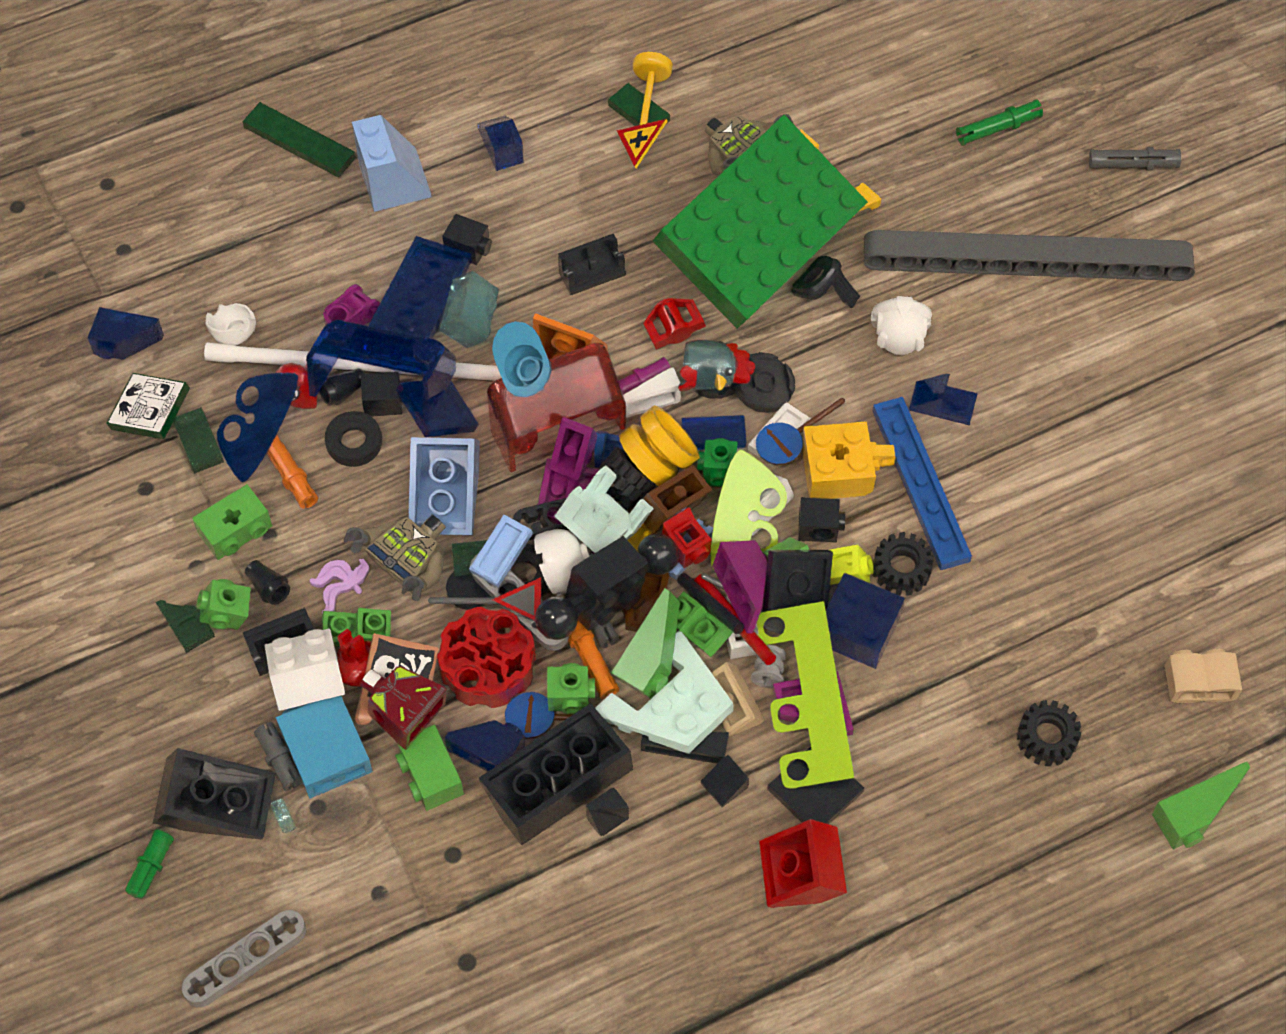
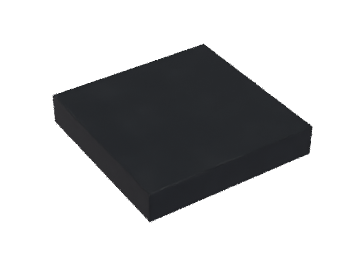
M769 550L763 612L824 601L827 616L833 552L830 550Z
M796 759L787 767L788 776L796 781L804 779L809 772L807 763L801 759ZM780 773L768 784L767 790L801 823L812 819L829 824L864 792V787L855 778L789 789L783 785Z

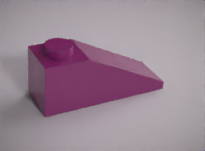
M756 540L720 542L712 567L740 621L744 624L746 633H753L762 609L767 557L762 553Z

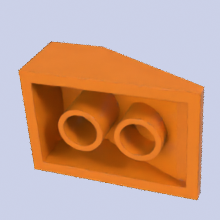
M535 313L533 328L539 335L547 357L551 362V375L593 390L608 362L607 344L593 334Z

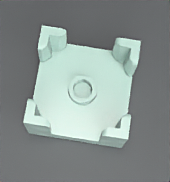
M604 466L595 474L586 489L583 490L580 486L575 488L555 515L564 526L594 553L622 536L628 540L639 530L654 509L645 500L641 499L629 514L606 492L617 476L607 466Z

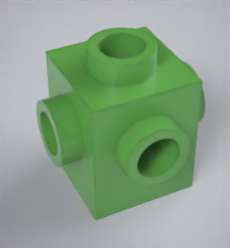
M227 579L212 580L205 590L199 592L196 607L201 610L199 622L210 624L215 629L230 628L238 630L248 618L251 588L236 585Z
M567 663L562 665V667H547L548 711H562L565 714H575L589 704V699L595 698V678H588V666Z

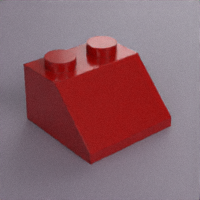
M810 819L759 840L767 907L819 904L847 893L838 827Z

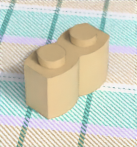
M1223 649L1209 650L1205 654L1193 653L1191 650H1179L1170 655L1165 663L1170 702H1228L1237 700L1242 692L1235 653L1225 652Z

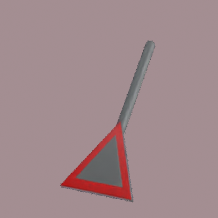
M541 577L496 598L430 597L428 602L430 604H498L535 622V613L541 604Z

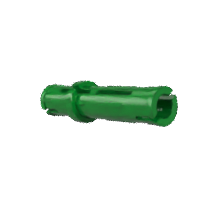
M1035 99L1016 108L1014 106L1007 107L1005 112L957 127L956 136L968 133L967 136L958 139L959 143L964 146L967 143L1008 128L1017 129L1022 123L1043 117V109L1031 112L1032 109L1042 105L1038 99Z

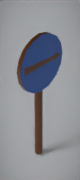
M840 398L797 429L783 422L765 426L756 438V451L760 458L776 466L786 465L795 461L803 448L802 436L800 435L803 432V428L817 423L844 404L845 399Z
M526 692L514 697L507 705L505 721L513 734L521 738L531 739L545 734L551 728L554 720L564 721L573 714H554V711H548L547 697L540 693Z

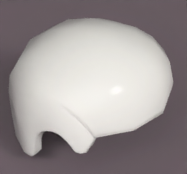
M234 303L227 306L221 304L216 314L207 313L206 327L218 343L239 345L246 341L255 331V315L243 304Z

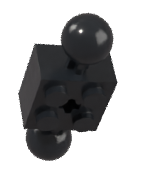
M654 533L646 536L636 550L622 536L572 567L565 598L551 597L544 600L538 606L535 613V623L538 630L549 639L560 640L574 632L578 620L588 631L598 624L600 626L607 624L617 612L623 608L628 610L639 601L641 588L646 580L645 575L647 572L653 575H663L675 567L679 557L676 543L665 534Z

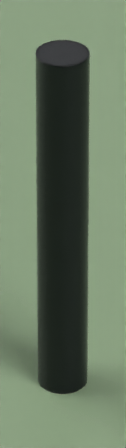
M682 573L678 577L677 583L733 633L739 634L743 631L744 624L689 575Z

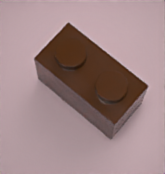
M691 465L653 489L643 498L654 508L644 521V525L651 534L660 531L665 521L688 507L691 510L697 507L712 491V488L694 465Z

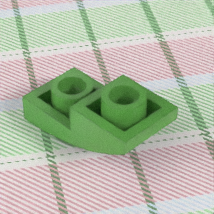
M683 591L677 598L680 601L677 630L682 632L685 637L709 657H712L733 632Z
M358 608L357 613L323 611L321 630H331L335 647H340L337 636L346 629L351 631L353 639L357 635H361L364 641H372L374 633L390 637L391 610Z

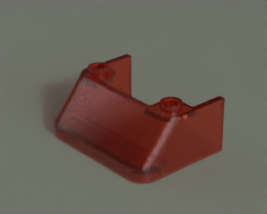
M593 343L550 359L552 369L550 379L544 386V390L533 396L524 398L513 395L505 387L502 378L494 381L488 387L487 399L491 433L510 473L516 471L515 455L530 452L538 440V433L560 425L563 417L573 420L594 411L599 419H606L608 421L615 419L620 430L626 428V402L610 355L604 344Z

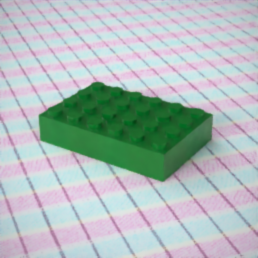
M783 115L657 234L653 242L738 329L868 201L804 134Z

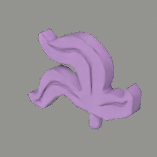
M359 559L360 565L354 571L343 560L330 561L324 565L316 579H310V584L317 588L324 587L333 579L341 581L330 584L325 588L323 600L326 607L323 611L335 612L336 599L341 593H348L352 589L357 594L362 593L359 585L364 582L370 569L364 559Z

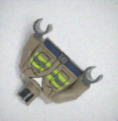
M783 114L793 123L789 114ZM783 115L778 116L774 122L768 123L748 120L742 116H735L726 125L717 118L711 119L705 127V132L711 136L709 139L708 159L712 172L715 175H720Z
M433 514L420 527L408 517H405L400 521L396 520L366 530L357 527L347 530L344 542L354 541L350 550L358 553L363 545L367 546L365 550L372 561L402 585V594H405L407 591L412 593V600L419 601L421 592L428 590L441 579L444 552L435 539L446 526Z

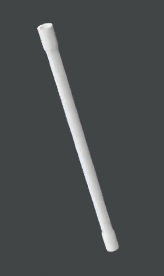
M209 342L206 343L204 350L205 361L249 362L275 365L297 363L303 366L313 362L316 365L315 368L342 370L360 368L362 371L369 372L399 371V374L503 382L496 365L242 347L233 344Z

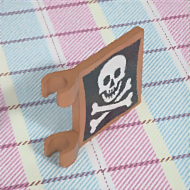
M374 633L365 675L373 669L384 678H387L397 666H402L433 681L439 648ZM363 687L354 721L356 724L367 725L372 720L368 713V700L372 694Z

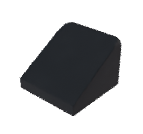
M727 755L700 783L723 808L748 788L749 778L733 759Z

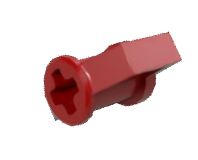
M664 299L655 305L643 322L656 350L668 344L681 343L688 339L693 332L706 327L693 299ZM678 307H686L692 321L685 322ZM669 315H671L675 325L672 323ZM657 317H659L666 333L660 336L653 324Z

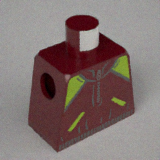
M397 666L387 678H384L372 669L364 676L360 684L361 687L372 694L368 700L369 715L405 750L446 703L447 688L402 666Z

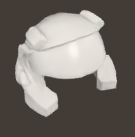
M897 296V298L878 303L874 306L873 311H871V324L874 328H877V345L895 355L909 354L914 350L920 351L924 348V338L931 326V309L925 304L913 300L912 297Z

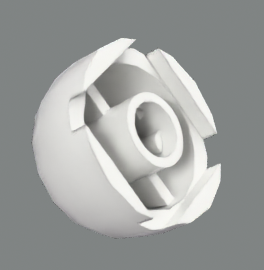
M555 529L537 534L534 539L536 554L543 553V563L539 564L543 577L553 594L557 593V596L566 594L572 567L593 555L592 550L582 543L570 530Z

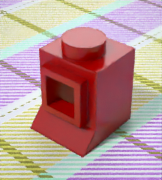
M690 507L663 523L662 534L671 537L676 543L679 551L678 561L684 569L693 563L699 564L709 556L712 539L694 518ZM686 531L692 538V541L687 543L680 534Z

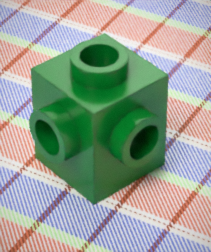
M724 438L705 440V452L698 451L700 458L698 459L697 470L703 471V478L709 486H723L730 462L737 452L736 441H729Z

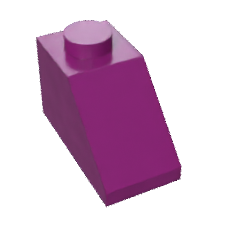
M563 417L549 469L578 481L592 459L598 437L595 430Z

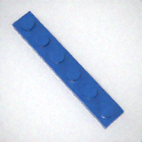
M899 397L874 404L872 412L886 445H894L895 466L940 571L971 562V552L904 398Z

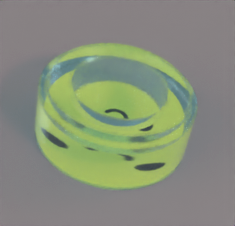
M283 798L271 802L270 807L282 833L286 834L295 830L296 826Z

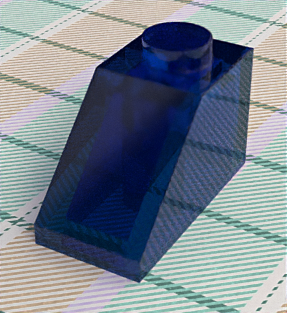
M504 115L477 123V128L496 171L524 163L522 139L512 118Z
M99 307L87 338L93 354L103 359L116 358L124 360L161 341L164 333L159 318Z
M492 720L448 732L445 736V743L448 752L488 772L525 747V737L517 726L507 722L502 724Z

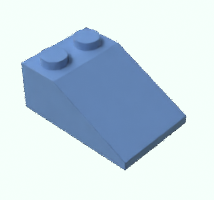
M411 437L409 519L420 527L433 514L446 526L439 535H473L479 478V440L471 438Z

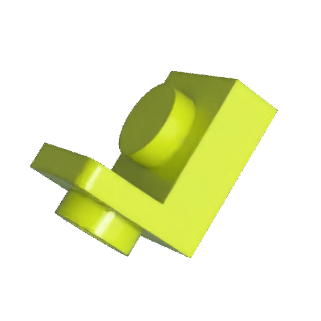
M859 545L830 549L833 552L830 585L857 580L863 587L870 586V575L874 572V565L870 555H867Z

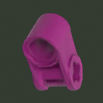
M358 284L350 286L340 297L324 309L323 316L327 337L334 342L348 340L354 333L378 315L381 303L377 299H371L363 293L362 287Z

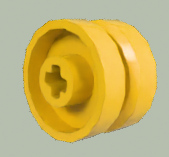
M656 405L640 416L641 426L632 424L619 435L622 447L632 462L648 479L658 486L678 474L677 467L687 469L700 458L698 449L687 432L670 414Z

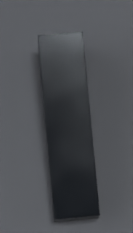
M711 732L689 754L650 741L648 736L642 734L641 751L718 764L726 755L729 732Z

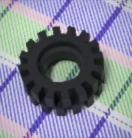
M616 447L599 466V469L607 466L616 474L617 478L613 482L614 487L620 489L622 494L626 497L629 496L634 502L638 503L647 493L658 487L638 469L625 450Z
M900 532L897 539L894 534H891L888 537V541L884 538L880 542V547L877 546L873 562L874 578L878 577L877 583L880 587L884 583L886 584L885 591L888 593L894 588L896 589L895 595L901 596L902 590H905L906 596L912 595L913 589L918 593L922 590L923 585L926 586L929 581L934 561L933 555L931 556L932 550L930 546L924 548L926 541L922 538L916 542L915 534L911 533L910 539L905 538V532ZM895 556H906L914 561L915 569L908 573L898 572L892 568L890 561Z
M1047 700L1041 701L1039 706L1036 703L1032 704L1029 711L1026 709L1020 721L1017 732V740H1020L1018 746L1020 750L1026 749L1024 756L1027 759L1031 756L1035 757V764L1039 765L1041 760H1044L1045 766L1051 767L1053 761L1056 762L1057 766L1062 764L1064 759L1068 761L1073 752H1075L1082 732H1079L1081 723L1080 721L1075 722L1077 718L1076 713L1073 711L1071 714H1068L1069 706L1065 704L1062 709L1058 708L1059 701L1053 700L1051 706L1047 704ZM1042 723L1053 724L1060 729L1062 738L1054 744L1046 743L1039 739L1036 728Z

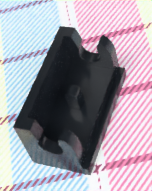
M614 233L558 253L559 274L570 295L626 275L623 252H618V242Z
M305 608L242 632L259 676L269 673L265 644L272 643L274 640L282 637L294 638L302 636L308 631L314 630Z

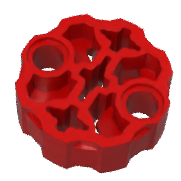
M484 607L466 610L464 615L457 621L449 622L440 635V652L437 654L440 675L443 684L449 686L455 693L456 699L468 706L480 704L487 705L490 708H497L507 705L512 697L518 693L525 692L533 680L534 661L536 660L534 640L531 631L524 628L518 621V616L505 609L495 611L487 610ZM501 628H509L511 630L506 634L497 633V630ZM472 630H475L476 637L471 635ZM497 677L502 679L501 683L498 682ZM473 680L477 682L475 686L470 688L462 686L466 681Z

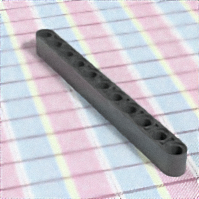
M873 230L864 236V265L871 270L1164 281H1184L1190 279L1195 274L1193 245L1182 240Z

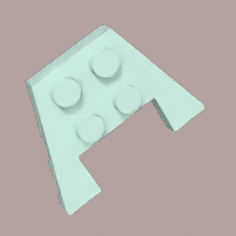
M678 631L675 637L672 666L680 672L639 711H636L613 693L607 696L596 707V710L606 722L617 725L618 730L629 734L634 731L646 735L650 741L689 754L733 712V702L684 634Z

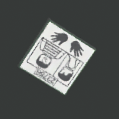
M132 373L106 424L111 430L165 439L190 387L183 381Z

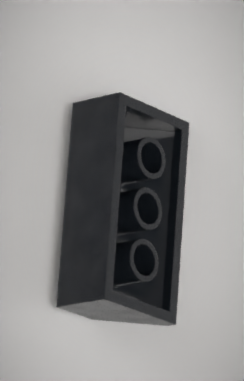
M590 703L479 777V781L504 824L518 842L524 845L632 771V756L630 749Z

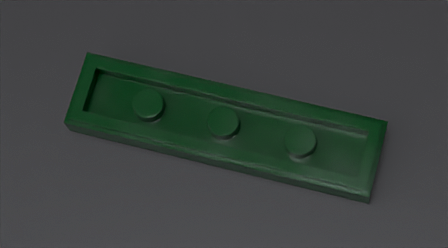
M261 102L242 121L245 129L338 178L356 158L355 151Z

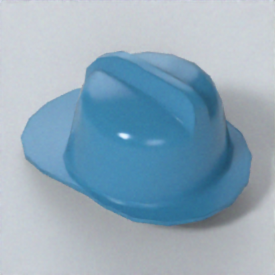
M517 321L504 325L498 330L492 346L494 360L507 390L517 397L533 396L544 390V386L550 379L552 371L551 362L534 328L526 323Z

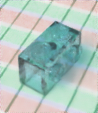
M474 271L453 279L440 331L466 348L486 341L491 332L490 326L493 313L497 307L496 301L499 288Z

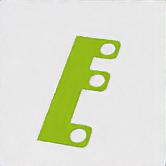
M824 601L760 613L757 621L758 634L766 645L793 640L802 695L776 699L771 703L773 727L780 733L808 728L812 749L786 754L780 758L779 764L783 785L786 788L792 789L855 778ZM770 617H779L785 624L784 632L778 637H770L764 632V623ZM793 704L798 708L799 718L794 724L786 725L780 722L778 710L781 706ZM795 759L805 761L809 768L808 775L799 781L792 780L787 774L788 764Z

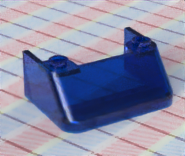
M334 320L325 325L306 356L309 394L313 397H316L338 358L424 376L422 379L423 420L430 421L456 372V356L435 339L343 320Z

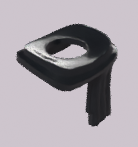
M820 256L815 259L799 279L795 281L791 290L794 296L816 300L821 298L832 285L842 302H846L850 308H853L860 298L858 292L843 275L840 261L829 256ZM824 269V271H823V273L821 274V276H820L819 278H817V276H818V275L821 273V271Z

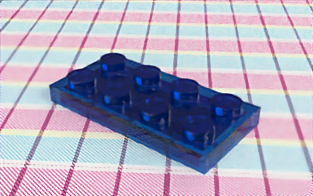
M416 236L366 329L367 337L424 356L472 262V255Z

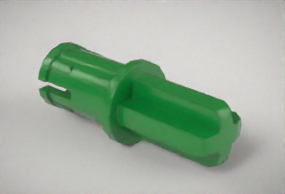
M154 830L143 855L138 856L136 859L138 865L125 888L126 893L138 899L145 897L156 873L161 872L163 869L161 863L171 843H173L174 837L164 831Z

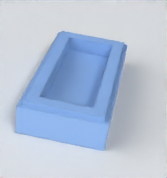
M503 515L470 566V572L499 588L532 536V530Z

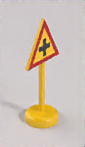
M642 52L633 59V72L638 78L646 81L640 125L616 130L636 169L668 122L667 119L647 123L653 84L667 80L671 76L673 69L671 60L665 55L656 52Z

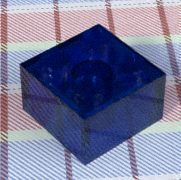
M844 573L826 609L832 651L876 669L901 617L905 598Z

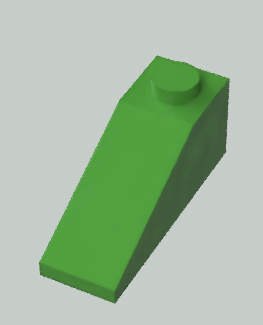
M665 588L611 672L622 683L649 699H652L668 683V676L672 668L680 601Z
M1247 761L1158 802L1152 816L1173 850L1182 845H1185L1186 848L1193 847L1204 839L1203 834L1248 772L1250 765Z

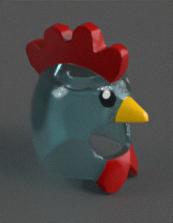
M711 340L688 341L685 344L683 367L680 370V376L684 379V382L678 385V389L681 392L713 389L719 391L730 387L732 383L747 384L750 382V375L754 373L756 366L755 363L749 361L750 354L745 350H738L736 343L725 345Z

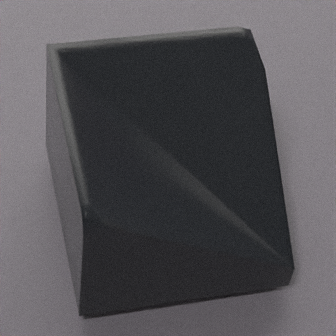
M610 788L586 805V817L600 836H604L629 819V807L617 790Z

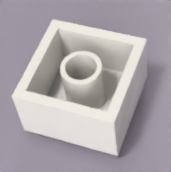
M315 629L308 631L302 636L294 638L282 637L274 640L272 643L265 644L269 676L279 711L345 694L330 629Z

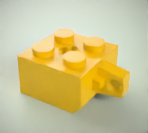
M867 421L806 426L803 428L802 454L809 498L835 499L866 496L874 490L875 471L880 470V467L891 466L895 463L894 445H876V442H870Z

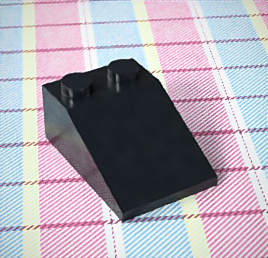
M177 748L166 758L153 824L188 832L261 840L264 837L276 773Z

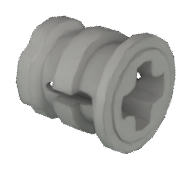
M767 645L776 655V660L771 665H766L756 654L755 671L751 674V681L760 687L773 688L774 683L784 682L781 674L784 671V663L782 661L785 660L786 652L775 645Z

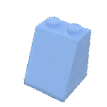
M382 115L352 122L359 166L374 212L431 197L416 148Z

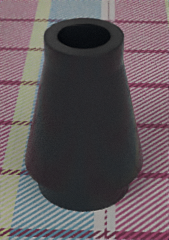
M357 368L353 371L324 377L323 381L318 384V390L323 401L328 406L341 404L361 388V374H364L363 371Z
M259 560L250 562L245 568V575L251 580L263 602L277 605L283 602L289 595L290 586L288 579L263 565Z

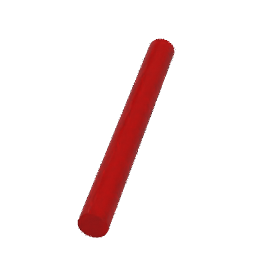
M702 574L698 575L694 581L739 619L733 606L712 583L702 579ZM743 629L739 633L766 665H771L775 662L776 655L755 631L753 633H746L745 629Z

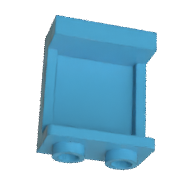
M341 695L312 702L301 707L288 708L282 715L276 717L280 731L301 776L309 799L373 772L369 757Z

